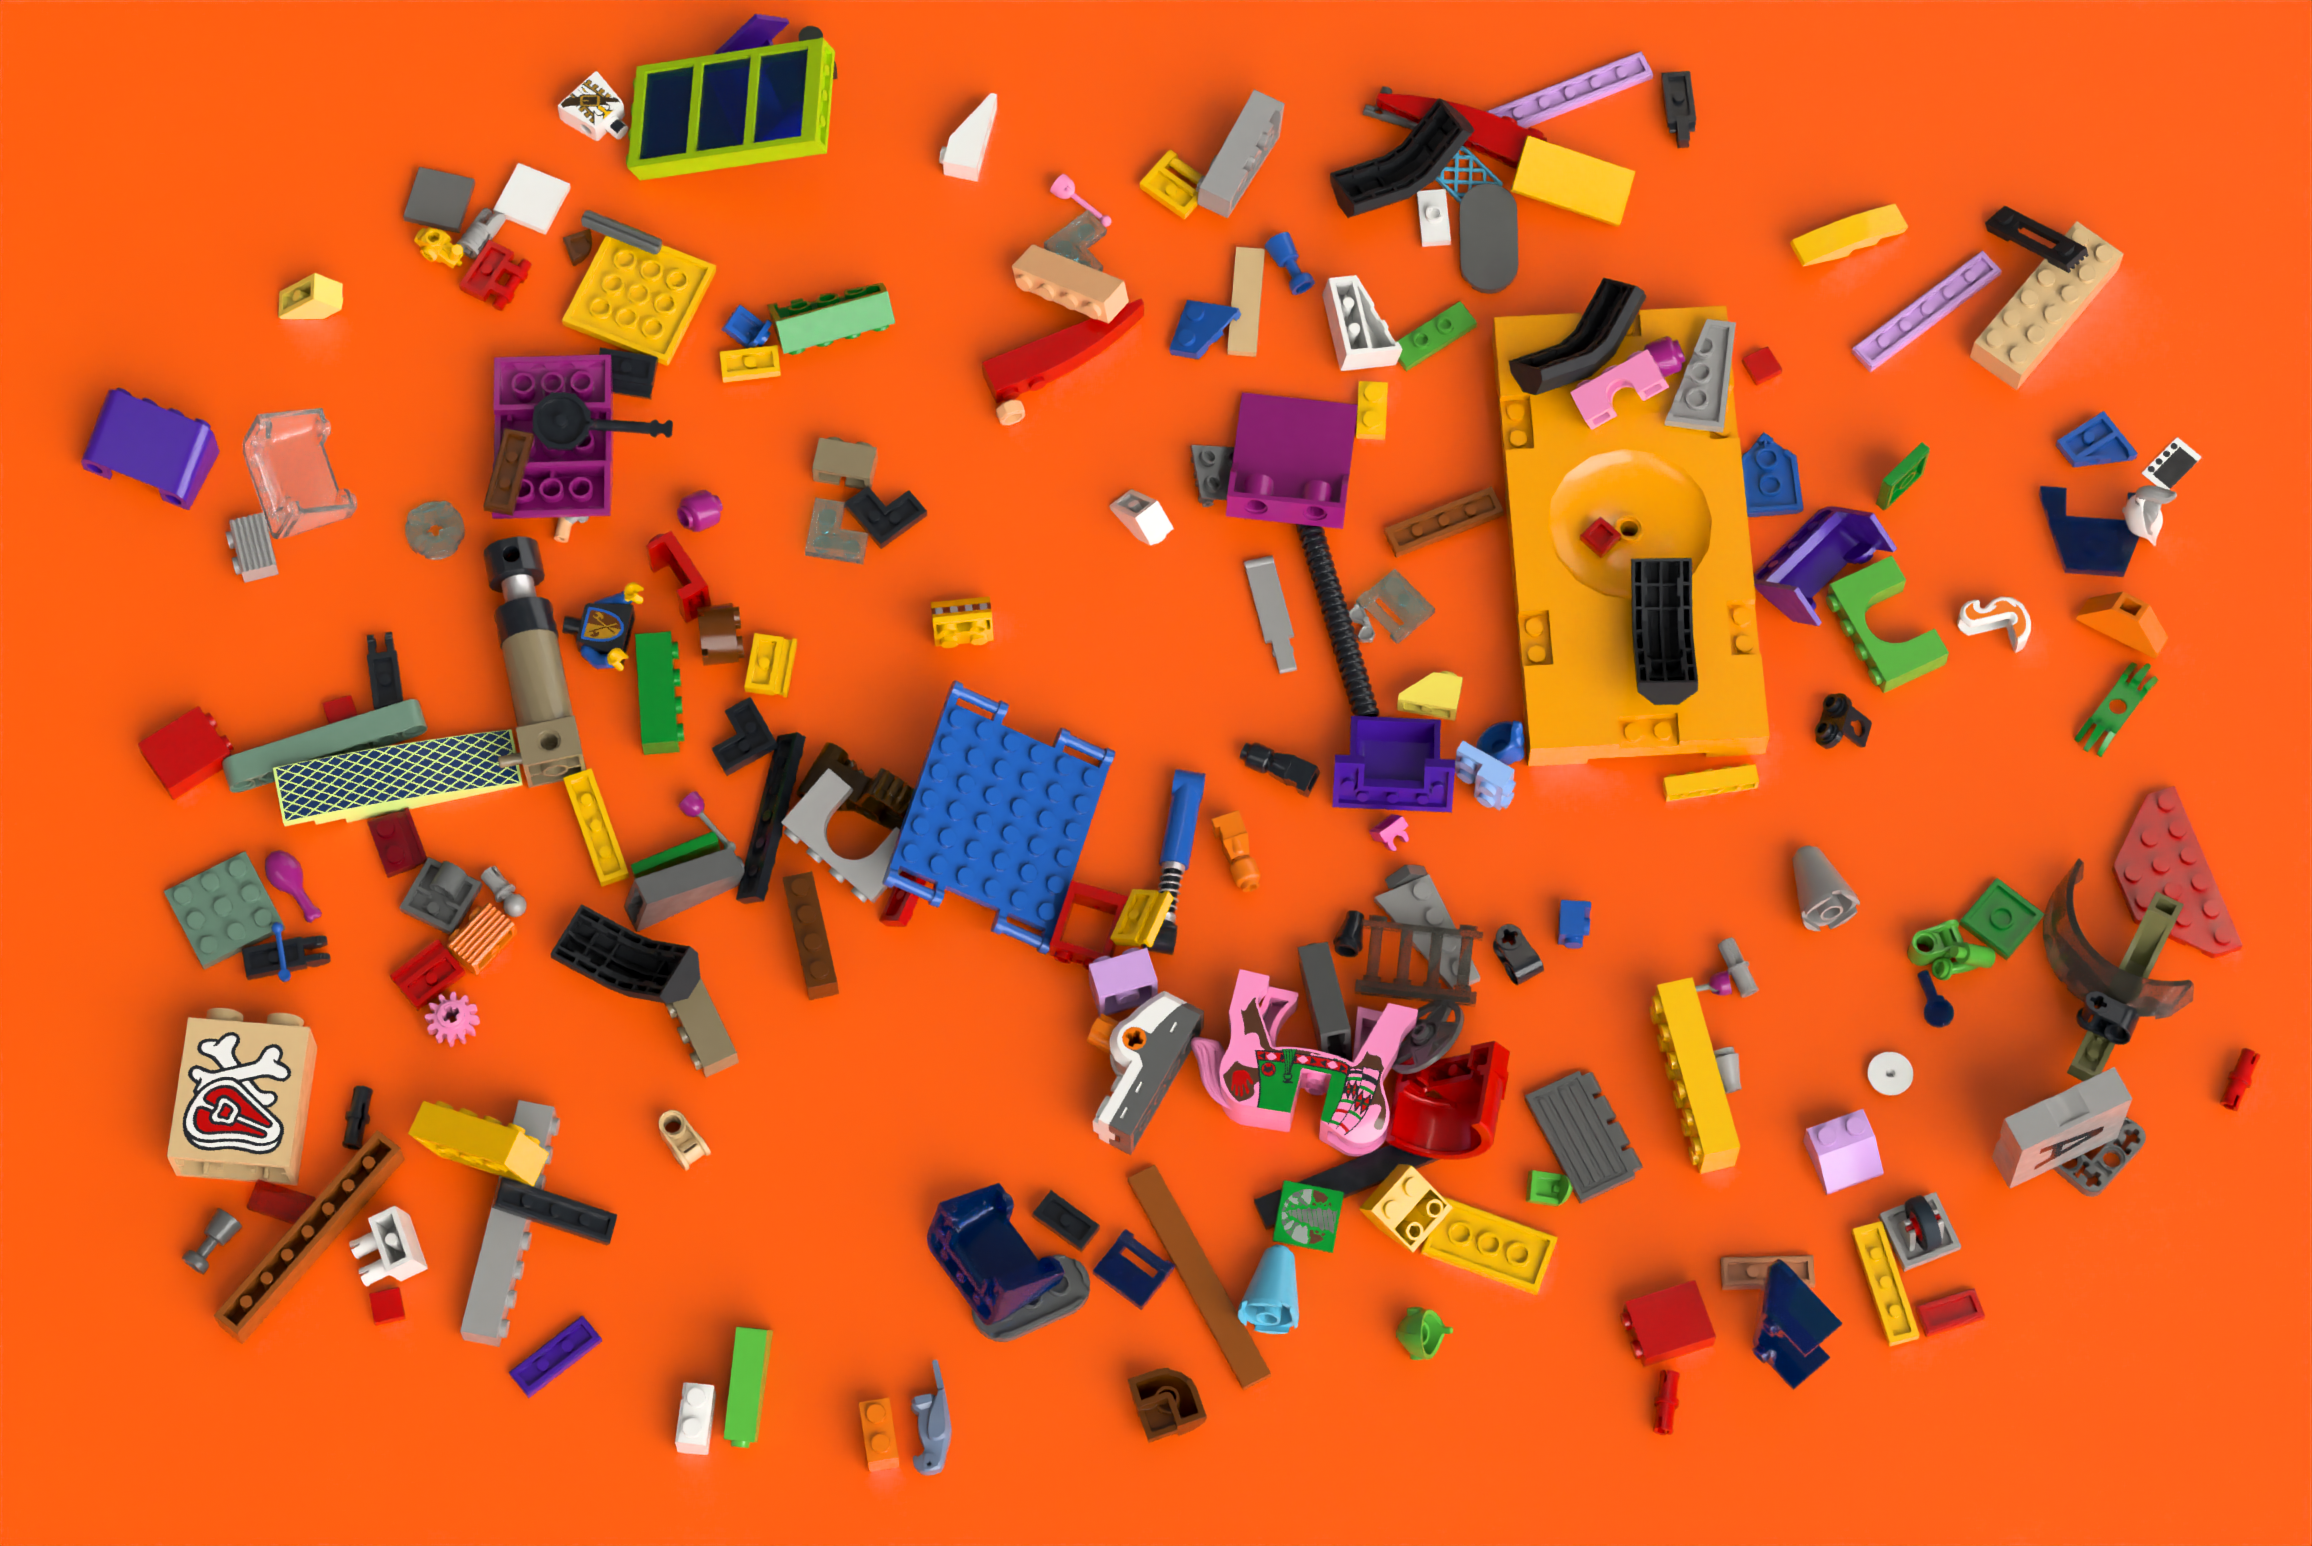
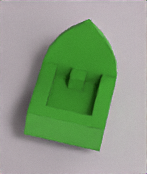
M1536 1170L1528 1172L1526 1202L1556 1207L1565 1203L1571 1195L1573 1187L1566 1175Z

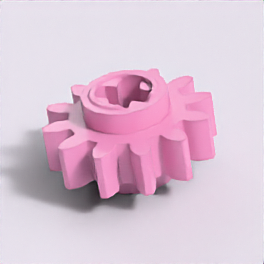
M452 992L450 1000H446L440 994L439 1005L429 1003L433 1014L425 1015L426 1022L430 1024L427 1027L429 1035L436 1034L438 1044L447 1038L450 1047L454 1046L455 1039L458 1038L462 1044H466L465 1034L468 1033L471 1036H475L476 1032L472 1025L480 1024L479 1017L474 1015L478 1011L476 1004L468 1005L469 999L467 995L458 1000L456 993ZM454 1015L457 1020L450 1023L448 1018Z

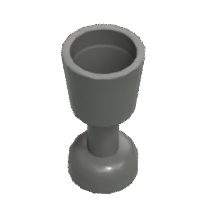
M218 1208L204 1230L208 1237L196 1252L192 1250L187 1251L183 1255L182 1260L192 1269L204 1275L209 1268L206 1258L217 1244L224 1246L239 1231L242 1225L230 1214Z

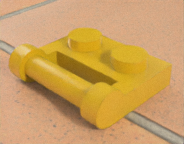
M1169 150L1140 182V189L1185 220L1198 205L1199 192L1167 169L1172 167L1196 185L1203 175L1180 160L1177 153Z

